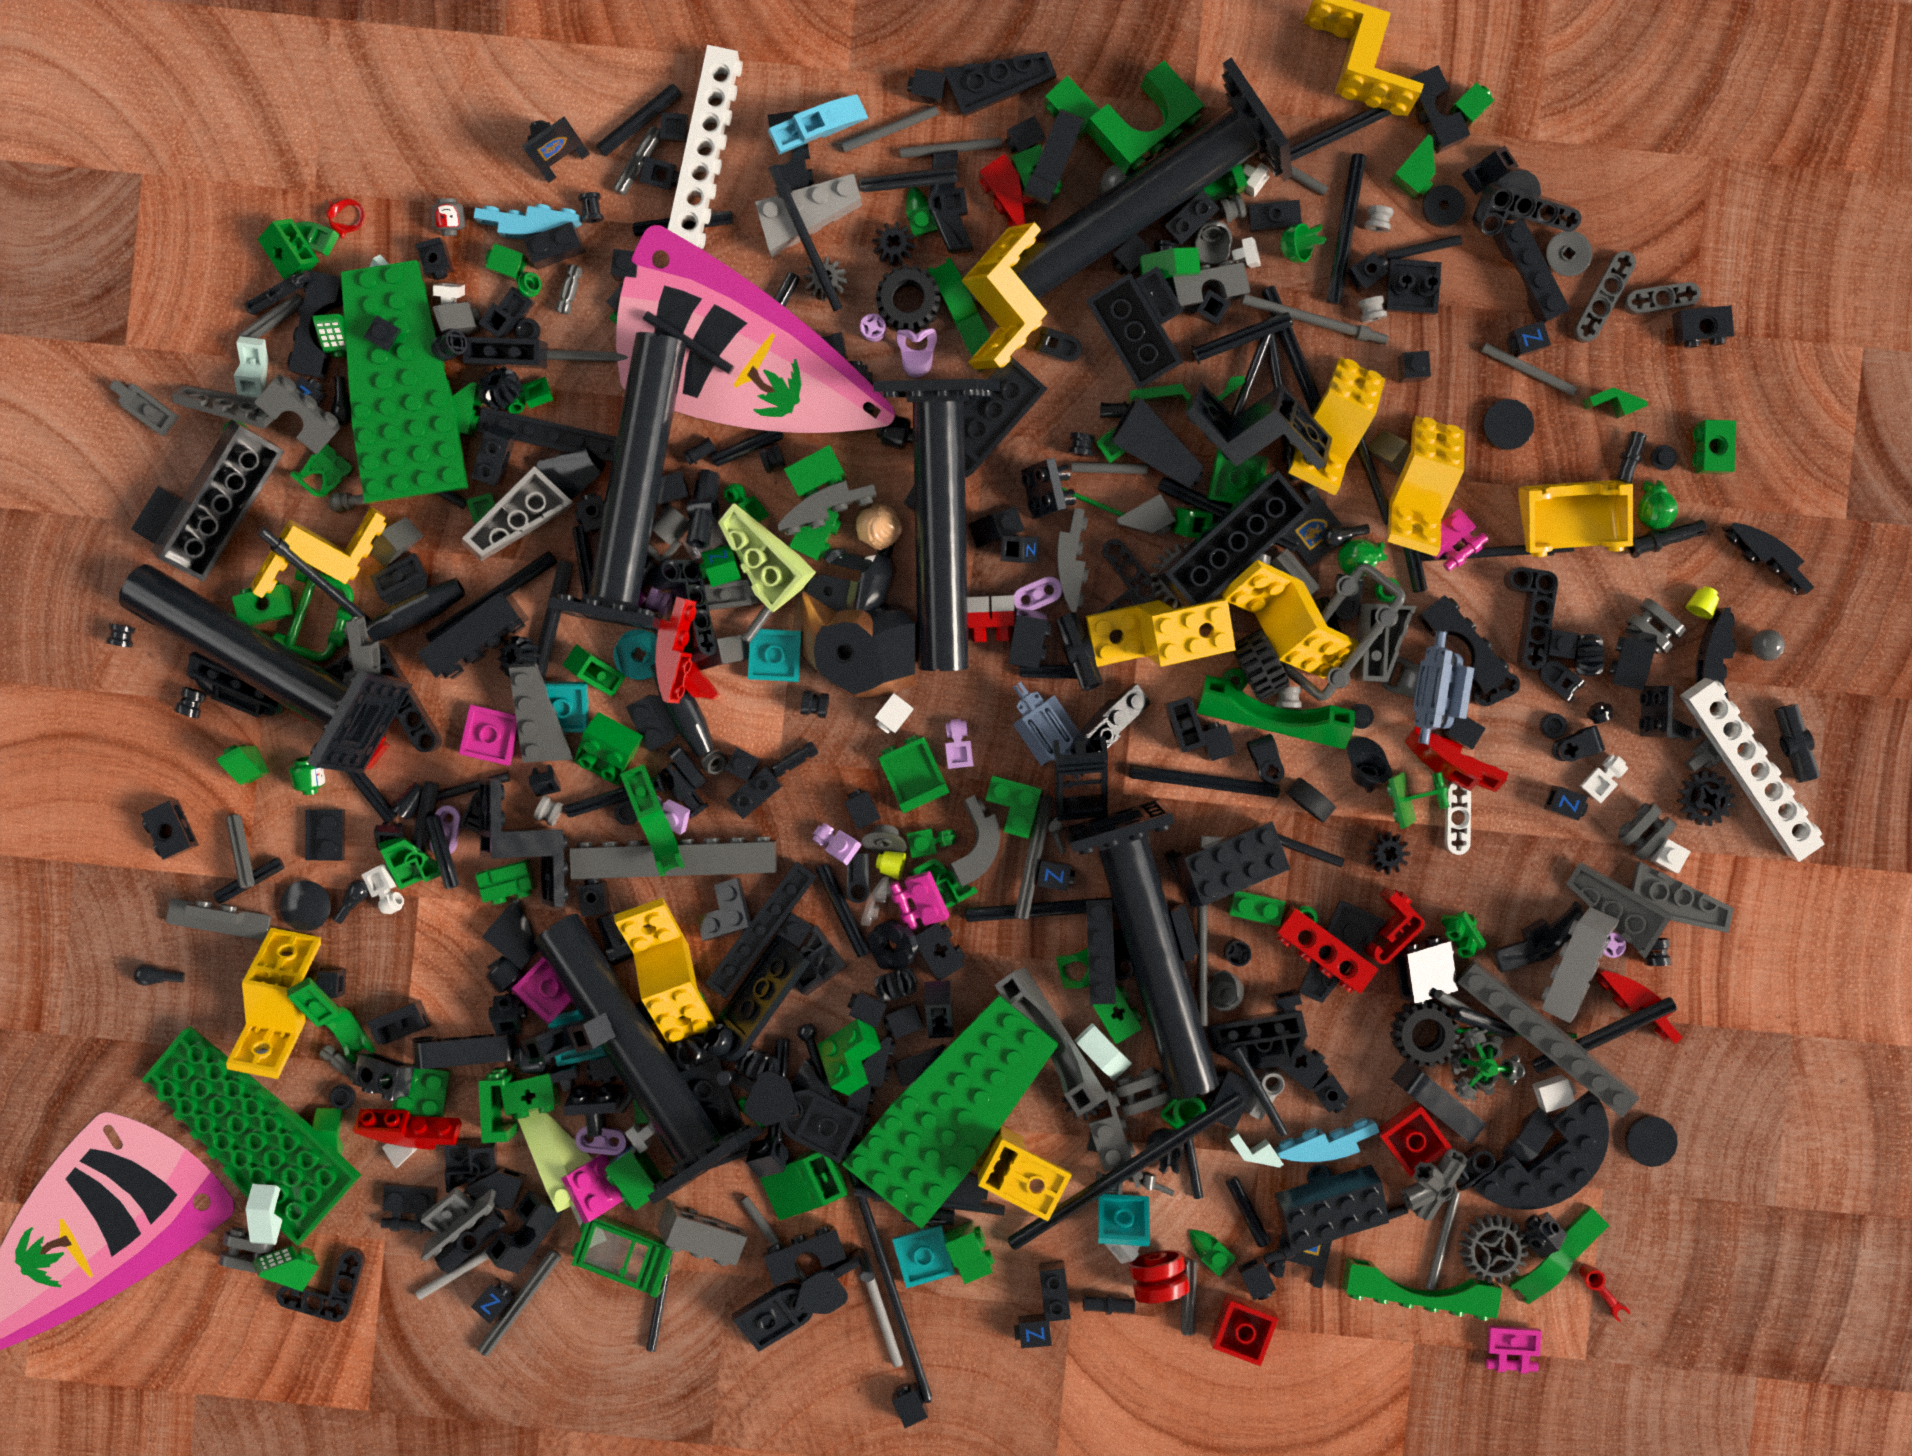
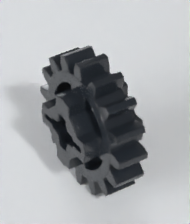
M1699 771V776L1697 774H1690L1691 781H1682L1685 788L1677 790L1678 793L1682 794V798L1677 799L1676 802L1683 803V807L1679 811L1681 813L1688 812L1686 820L1692 821L1695 819L1696 825H1702L1704 822L1705 826H1712L1713 821L1715 823H1722L1721 815L1730 816L1727 808H1734L1735 805L1730 803L1729 800L1734 798L1735 794L1728 792L1733 786L1732 784H1724L1726 777H1717V772L1710 771L1707 774L1706 771ZM1704 782H1711L1716 787L1709 788L1708 784H1705ZM1703 809L1707 815H1701L1696 810Z

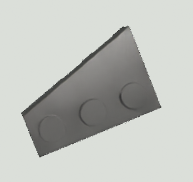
M1360 605L1357 622L1358 643L1361 642L1376 623V611L1382 606L1389 605ZM1402 605L1397 611V623L1392 627H1385L1355 665V681L1388 682L1398 657L1403 637L1406 636L1408 624L1417 606Z
M668 1199L657 1226L668 1249L675 1252H680L681 1250L688 1251L693 1257L699 1259L708 1257L722 1266H727L728 1264L737 1265L747 1240V1236L742 1228L712 1217L711 1220L698 1216V1211L690 1208L689 1212L676 1208V1202Z

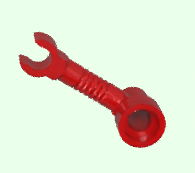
M1589 1264L1582 1265L1579 1269V1275L1582 1277L1583 1283L1591 1290H1596L1611 1309V1315L1619 1322H1621L1617 1316L1619 1310L1624 1309L1630 1315V1310L1624 1304L1619 1303L1604 1285L1606 1281L1605 1275L1596 1267H1592Z

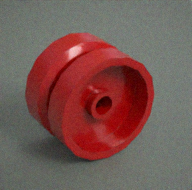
M1162 1250L1150 1252L1136 1257L1134 1261L1128 1264L1131 1278L1137 1281L1133 1284L1135 1300L1139 1303L1167 1302L1180 1298L1190 1291L1188 1276L1182 1273L1185 1269L1183 1253L1180 1251Z

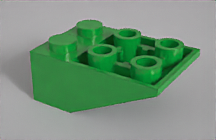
M814 1150L788 1160L784 1172L760 1178L779 1221L825 1206L847 1196L848 1186L837 1162Z

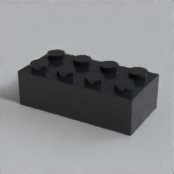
M1132 272L1086 300L1138 390L1183 363L1182 357L1165 328L1157 319L1136 283Z
M499 592L420 650L418 655L435 678H451L453 680L464 672L463 667L471 662L473 665L485 657L483 653L489 648L494 650L504 643V637L512 632L514 635L526 627L524 623L529 618L511 594Z
M1273 821L1256 824L1173 859L1190 907L1205 906L1290 870Z
M1372 1165L1274 1193L1282 1233L1292 1252L1389 1223L1382 1181Z

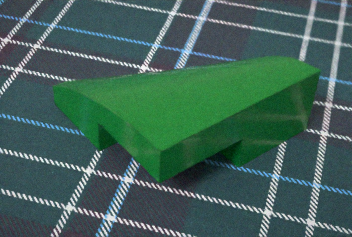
M394 838L378 843L383 858L399 890L418 881L424 880V882H428L441 876L437 862L405 838Z
M935 858L908 872L910 876L930 871L947 909L978 892L974 886L970 887L968 884L959 888L952 871L944 868V865Z

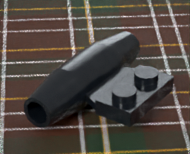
M416 553L371 575L370 578L379 597L390 606L366 623L369 637L372 641L387 639L405 633L442 614L466 596L462 584L457 578H452L428 586L429 576Z
M656 663L651 665L650 670L659 695L649 694L625 707L639 734L643 736L642 740L648 751L650 752L671 742L677 733L681 735L697 757L712 751L715 746L706 718L695 697H692L685 689L679 704L664 702L659 690Z

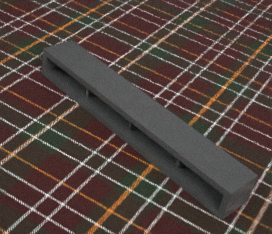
M757 836L755 841H745V837H730L729 842H719V838H704V843H694V839H678V846L685 867L681 869L679 866L665 872V876L775 873L777 871L776 841H770V836ZM643 840L628 841V845L618 846V841H604L602 846H592V842H577V847L570 848L571 879L660 876L655 865L650 845H643Z
M1473 959L1458 976V984L1619 1116L1623 1117L1639 1100L1635 1089L1476 959Z

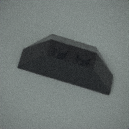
M192 652L189 655L187 676L194 679L198 686L213 700L257 718L269 717L284 712L285 706L196 652Z
M1287 1009L1244 1016L1207 1026L1215 1053L1224 1056L1239 1066L1231 1049L1240 1045L1253 1070L1295 1063L1308 1037L1303 1013L1300 1010Z

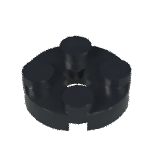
M894 919L882 921L867 936L871 953L876 959L878 967L883 970L897 971L906 968L914 961V955L918 950L917 940L911 929L897 924L899 921ZM890 941L893 944L896 943L897 948L893 949L890 945Z

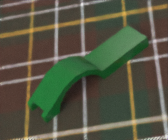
M949 257L945 259L946 263L935 269L931 266L927 270L930 276H933L936 280V285H938L939 291L952 315L955 326L970 356L973 357L989 339L990 335L978 313L968 288L962 282L961 275Z
M1244 376L1230 377L1223 393L1217 396L1220 402L1240 388L1245 382ZM1182 384L1130 390L1128 400L1131 403L1134 396L1139 397L1144 402L1180 398L1184 403L1188 404L1191 395L1186 392Z
M642 764L621 773L620 776L637 819L652 849L659 875L661 877L665 876V872L678 866L680 869L685 867L676 838L663 812L645 765Z
M310 977L287 989V997L317 1027L324 1024L335 1034L344 1050L345 1056L352 1063L357 1062L355 1053L364 1048L370 1053L375 1052L374 1045L355 1016L346 1008L338 1007Z
M1588 1206L1564 1229L1567 1236L1559 1251L1547 1255L1536 1268L1529 1273L1517 1276L1509 1286L1513 1290L1518 1289L1525 1296L1523 1300L1527 1305L1551 1291L1563 1280L1571 1269L1573 1261L1610 1225L1591 1206Z

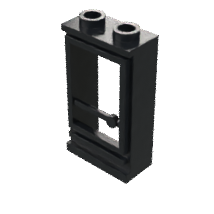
M1100 736V752L1087 753L1085 742L1077 740L1075 742L1076 754L1060 755L1059 740H1053L1057 821L1108 817V751L1105 736ZM1100 773V779L1068 780L1063 782V775ZM1100 784V795L1063 798L1064 786L1072 788L1077 785Z

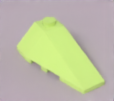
M732 504L719 520L718 524L731 549L735 550L742 563L740 567L744 573H747L753 585L751 588L754 594L771 612H775L799 593L816 573L795 551L736 504Z
M539 1110L529 1112V1117L518 1119L545 1189L558 1213L574 1205L561 1178L594 1157L587 1152L581 1151L576 1145L575 1138H572L548 1112L539 1114Z

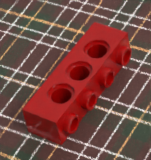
M1291 906L1281 920L1280 927L1277 926L1274 929L1279 934L1277 939L1288 948L1292 944L1300 949L1298 955L1310 963L1312 960H1315L1321 965L1318 970L1329 978L1333 975L1341 980L1338 985L1349 993L1355 990L1361 994L1379 970L1293 906ZM1303 930H1308L1310 933L1309 940L1305 943H1299V933ZM1328 945L1330 947L1329 956L1320 958L1319 949L1322 946ZM1343 961H1349L1351 964V968L1347 973H1340L1339 966Z

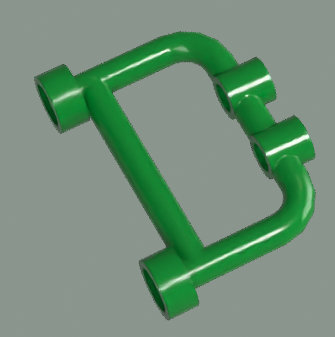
M297 569L295 580L305 583L287 636L275 633L273 639L308 660L324 662L333 657L338 646L342 648L345 646L347 639L343 630L346 621L354 617L339 606L336 614L337 619L329 633L328 644L323 652H316L296 645L299 631L316 586ZM318 572L336 589L342 591L343 595L353 603L354 593L348 583L344 584L332 576Z

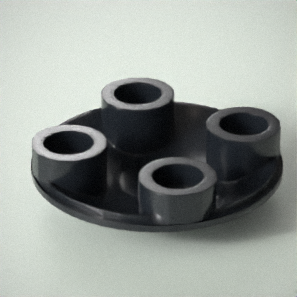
M313 881L293 883L284 891L281 897V915L285 922L296 930H315L321 927L329 917L331 911L330 893L327 889Z

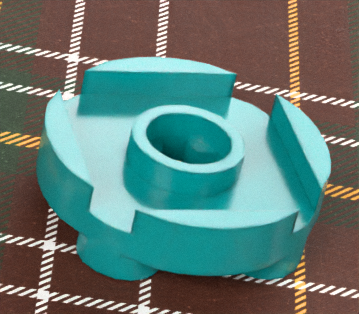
M634 629L624 633L613 651V658L617 669L625 676L634 680H646L653 677L650 666L656 663L657 636L643 629ZM638 647L642 651H646V656L643 657L642 662H639L637 658H633V654L636 653V648Z

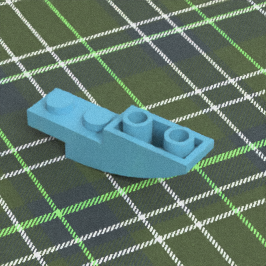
M856 94L794 115L792 119L769 128L768 133L780 155L817 138H825L867 120L868 116Z
M536 204L535 207L527 206L526 216H524L523 212L517 210H509V213L499 212V209L493 206H484L483 209L475 208L474 219L479 224L498 227L497 232L502 238L526 239L569 222H573L576 228L582 225L581 218L576 214L575 210L561 208V211L551 210L550 206L544 204Z
M1365 1117L1354 1121L1353 1126L1344 1129L1341 1127L1332 1130L1329 1133L1330 1136L1327 1137L1321 1129H1308L1302 1133V1137L1294 1140L1293 1138L1285 1139L1279 1142V1146L1274 1149L1279 1158L1291 1161L1322 1162L1335 1160L1360 1152L1356 1142L1380 1133L1377 1124L1371 1118L1367 1119Z

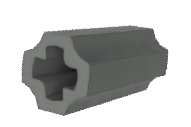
M1287 548L1270 562L1272 567L1302 580L1310 595L1319 589L1318 583Z

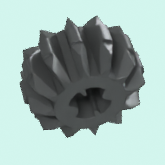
M825 257L823 265L830 277V281L835 291L843 294L844 289L840 285L847 284V279L841 276L846 271L844 268L838 269L839 261L835 260L830 265L829 257ZM808 265L807 270L812 274L804 275V280L809 281L805 288L807 291L813 290L811 294L813 298L818 297L821 293V300L825 302L827 296L812 265Z

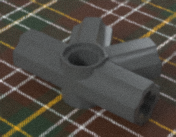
M1448 1149L1437 1167L1431 1162H1420L1416 1165L1413 1177L1417 1182L1401 1189V1196L1405 1206L1425 1221L1432 1220L1442 1203L1451 1199L1457 1191L1454 1184L1467 1165L1466 1162L1468 1160L1464 1154L1459 1153L1455 1149Z

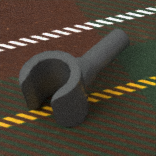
M1055 816L1048 821L1047 828L1053 835L1058 851L1061 854L1065 852L1058 831L1064 827L1060 821H1057Z
M1142 1173L1143 1179H1141V1184L1146 1189L1159 1190L1173 1196L1174 1190L1155 1183V1174Z

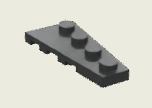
M182 385L173 392V403L186 408L197 409L263 429L274 420L254 403L257 400L256 397Z
M510 664L509 674L522 762L573 760L575 755L566 740V733L563 727L561 728L556 709L551 704L548 690L537 664Z
M1581 861L1566 883L1590 907L1618 919L1619 922L1615 929L1645 959L1673 915Z
M1640 861L1636 862L1631 885L1633 892L1672 913L1671 921L1729 933L1733 907L1679 882Z

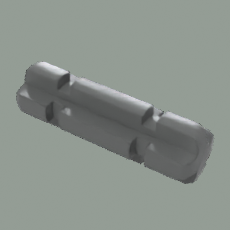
M573 264L568 265L566 272L568 276L564 278L559 295L561 300H558L556 305V311L564 315L570 314L572 308L570 303L574 301L579 284L577 280L581 278L582 268Z
M326 1045L320 1051L319 1057L325 1062L329 1061V1065L344 1076L348 1075V1079L353 1082L355 1064L341 1053H335L336 1050L330 1045Z

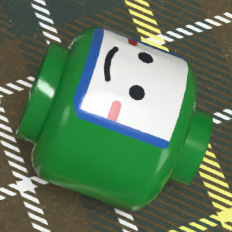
M310 756L296 758L289 767L292 788L302 792L303 795L318 793V788L325 784L324 769L315 768L307 763Z

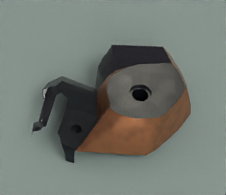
M829 548L825 552L824 559L831 564L858 570L862 576L858 582L822 574L816 578H811L805 585V589L802 592L804 657L822 676L855 698L885 696L918 685L915 677V623L917 622V615L903 605L885 604L896 574L892 557L880 553L874 556H863L846 552L845 548Z

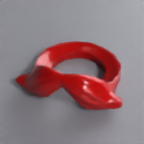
M349 198L337 203L328 202L329 207L326 210V216L329 219V224L342 239H344L346 233L354 232L361 228L365 219V211L356 200ZM347 206L358 208L360 218L354 225L348 226L335 223L332 220L333 217L337 216V213Z

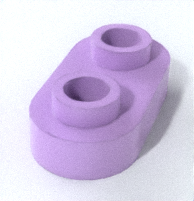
M1045 577L1026 585L1015 592L1014 606L1016 609L1033 611L1050 604L1061 596V584L1054 577ZM1047 585L1052 586L1054 589L1053 594L1047 595L1044 592V588ZM1027 595L1030 597L1031 601L1028 605L1022 604V596Z
M447 805L439 808L435 815L440 817L445 837L449 842V851L452 854L457 848L460 833L459 824L462 814L457 807ZM448 813L453 815V821L451 823L446 821V815ZM430 841V848H431L432 852L434 853L433 847H432V844H431V841Z
M587 1126L581 1128L575 1138L576 1145L581 1151L605 1155L620 1154L627 1146L628 1140L625 1132L621 1129L602 1127V1135L594 1137V1141L589 1142L586 1140ZM611 1137H617L619 1144L614 1145L611 1142Z

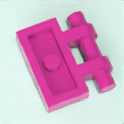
M1460 508L1441 522V549L1437 557L1433 556L1435 560H1438L1443 555L1448 558L1443 563V567L1448 572L1454 567H1460L1464 564L1468 556L1479 552L1482 549V545L1488 541L1484 533H1481L1476 538L1470 535L1476 526ZM1460 541L1466 545L1459 551L1453 549Z
M930 871L907 877L905 880L907 888L902 889L898 881L889 885L892 891L891 897L900 908V917L911 931L919 927L916 918L921 917L924 926L947 920L950 916ZM912 897L915 908H910L907 898Z
M1488 1325L1487 1351L1497 1354L1495 1359L1486 1358V1369H1495L1496 1372L1503 1373L1506 1370L1518 1371L1520 1374L1538 1372V1362L1530 1361V1356H1540L1542 1331L1539 1328ZM1507 1354L1519 1355V1359L1507 1360Z

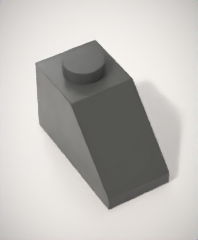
M469 302L433 307L442 333L456 329L461 331L466 337L482 331L481 326L478 324L482 319L480 311Z
M1159 494L1117 518L1114 523L1118 527L1147 535L1157 532L1160 536L1171 530L1170 524L1176 520L1162 495Z

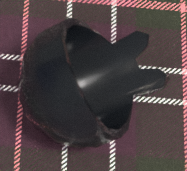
M1159 1128L1151 1132L1146 1140V1149L1174 1130L1171 1128ZM1184 1143L1158 1159L1161 1161L1159 1171L1163 1175L1167 1173L1169 1166H1171L1174 1173H1179L1178 1160L1183 1156Z

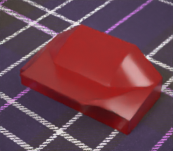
M692 662L691 669L686 675L684 682L685 689L692 697L711 701L715 700L721 694L697 665Z

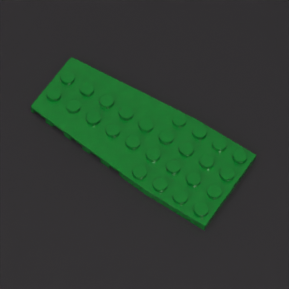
M416 260L341 272L352 428L363 498L366 504L468 488L457 413L449 380L446 378L445 364L443 361L438 360L431 350V342L438 335L434 328L433 315L426 296L427 290L422 279L421 266ZM376 315L401 329L389 352L364 338Z
M997 995L996 999L960 1033L950 1046L948 1045L941 1055L891 1103L842 1163L845 1168L920 1229L925 1226L970 1172L1058 1046L1056 1040L1001 995Z
M191 1026L185 1028L144 1076L142 1082L144 1084L149 1082L158 1092L156 1095L160 1102L166 1101L175 1111L172 1114L177 1121L182 1119L192 1130L189 1134L195 1141L200 1139L208 1148L205 1152L212 1160L217 1158L224 1166L222 1171L247 1198H249L252 1184L276 1185L280 1188L274 1214L282 1219L280 1230L297 1246L301 1245L362 1175L303 1118L248 1073L227 1069L226 1062L229 1058Z

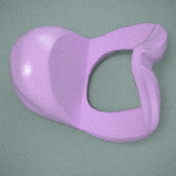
M907 329L898 330L896 341L902 354L903 370L908 376L913 378L926 375L931 369L933 350L937 342L935 329H924L918 334H914L911 330ZM927 336L928 344L924 349L914 350L906 345V337L912 342H920Z

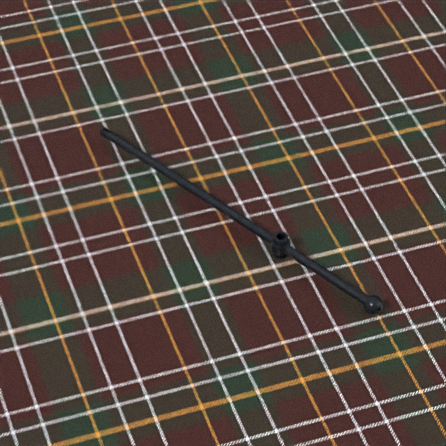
M812 1023L803 1024L798 1027L797 1035L800 1040L806 1043L810 1059L814 1062L815 1074L819 1080L824 1077L832 1092L815 1041L817 1028ZM857 1139L850 1141L843 1155V1161L858 1144ZM847 1169L853 1189L854 1186L863 1187L862 1181ZM856 1196L922 1399L925 1403H930L932 1401V1394L868 1199Z

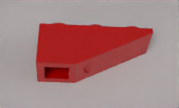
M1003 154L979 171L980 180L978 183L985 194L990 193L995 201L992 203L1000 215L1005 214L1009 220L1007 223L1008 227L1025 224L1020 177L1007 156Z

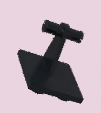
M1673 686L1644 687V691L1642 690L1639 698L1641 717L1638 725L1641 737L1681 738L1685 741L1701 737L1702 731L1699 728H1693L1672 718Z

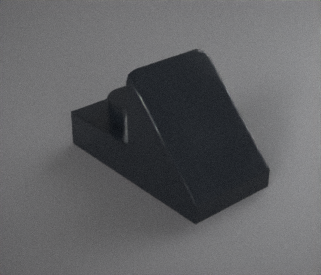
M1016 506L994 515L989 514L968 524L977 548L1001 540L1002 535H1015L1025 531Z

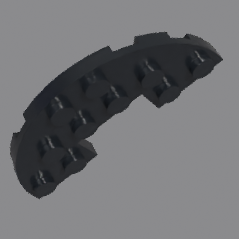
M1587 1091L1552 1118V1123L1565 1138L1527 1168H1524L1516 1157L1509 1152L1495 1163L1494 1169L1478 1179L1472 1185L1473 1188L1495 1204L1520 1210H1534L1553 1206L1578 1193L1597 1173L1607 1152L1609 1124L1600 1099L1590 1091Z

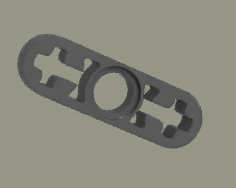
M1693 282L1639 289L1625 297L1624 308L1632 315L1685 308L1698 302L1701 291L1698 285ZM1686 289L1687 292H1692V297L1689 299L1687 297L1676 299V295L1685 292ZM1658 292L1667 294L1668 303L1666 305L1657 303L1656 295ZM1636 297L1637 300L1649 298V302L1643 303L1638 308L1637 305H1632V300Z

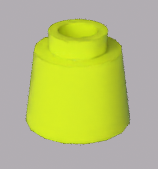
M1707 586L1697 589L1686 604V609L1700 618L1712 619L1719 601L1718 592Z
M885 851L883 854L879 853L876 868L880 869V873L900 880L905 866L906 853Z

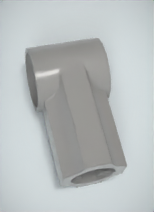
M1265 1068L1260 1072L1259 1081L1273 1103L1276 1096L1285 1087L1284 1080L1275 1068ZM1269 1077L1278 1078L1274 1086L1265 1085ZM1253 1091L1244 1110L1251 1116L1262 1120L1266 1112Z

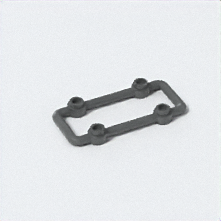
M1360 564L1350 576L1346 575L1338 580L1336 585L1337 593L1321 612L1325 623L1346 597H1352L1357 594L1359 590L1358 581L1364 574L1393 594L1395 598L1389 606H1382L1376 611V623L1343 665L1329 671L1326 687L1320 690L1295 670L1292 665L1283 662V668L1287 676L1317 700H1327L1337 688H1345L1350 682V671L1385 627L1394 626L1398 621L1397 611L1405 601V592L1370 564Z

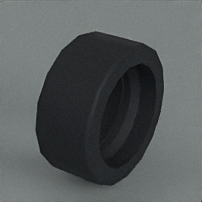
M1300 777L1286 791L1292 800L1322 823L1336 809V806L1327 797Z

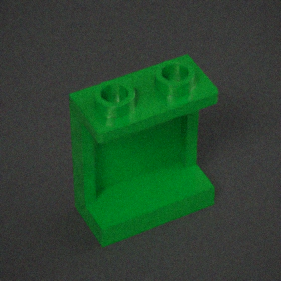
M917 734L903 740L905 746L896 749L895 745L882 750V756L878 758L903 814L950 793L925 737L919 739Z
M494 1068L492 1072L486 1073V1076L478 1081L482 1143L508 1142L518 1132V1122H502L500 1085L507 1084L515 1077V1072H507V1068Z

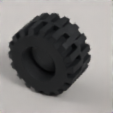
M905 264L900 269H897V266L892 268V272L889 274L886 272L883 280L879 281L878 291H876L879 315L884 319L885 324L888 327H893V330L896 332L900 329H907L918 333L920 329L928 328L931 321L934 322L936 319V314L939 313L940 291L938 285H936V280L928 274L927 270L924 268L920 270L917 265L908 267ZM907 286L915 287L923 294L922 306L910 313L898 310L893 303L894 294L899 289Z
M1257 630L1235 642L1236 650L1233 651V654L1257 698L1262 701L1289 687V678L1264 632Z
M1427 1000V1003L1422 1005H1412L1411 1002L1408 1006L1404 1004L1400 1007L1402 1009L1400 1013L1395 1012L1393 1015L1396 1017L1395 1022L1391 1021L1390 1027L1393 1028V1031L1390 1032V1037L1394 1040L1392 1042L1394 1047L1408 1061L1422 1067L1424 1065L1434 1067V1063L1441 1065L1445 1062L1443 1060L1445 1057L1450 1059L1453 1056L1450 1052L1452 1049L1457 1050L1458 1044L1455 1041L1456 1039L1460 1040V1034L1456 1030L1459 1029V1026L1454 1021L1452 1013L1448 1012L1446 1008L1436 1002ZM1424 1019L1434 1020L1437 1026L1435 1039L1426 1046H1416L1412 1040V1031L1415 1025Z

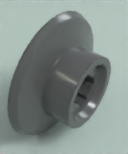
M1563 231L1556 234L1550 240L1546 251L1547 261L1556 273L1563 276H1576L1585 271L1592 259V248L1588 239L1581 233ZM1565 250L1572 254L1569 260L1563 256Z
M890 825L875 826L873 832L867 833L861 840L862 845L867 850L876 854H883L885 851L905 852L907 849L904 839L898 836L899 831Z

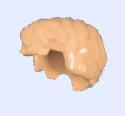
M881 503L872 504L870 508L863 509L856 519V530L859 540L867 543L875 550H883L893 545L899 539L902 532L898 513L890 506Z

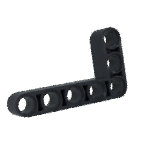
M379 643L380 674L384 675L385 670L389 668L393 672V677L408 681L389 648L385 644ZM349 654L323 669L333 673L343 681L344 673L349 671ZM411 687L396 717L418 751H436L442 744L441 735ZM413 712L419 715V722L416 726L410 723V715ZM426 734L432 737V745L429 748L425 747L422 742Z

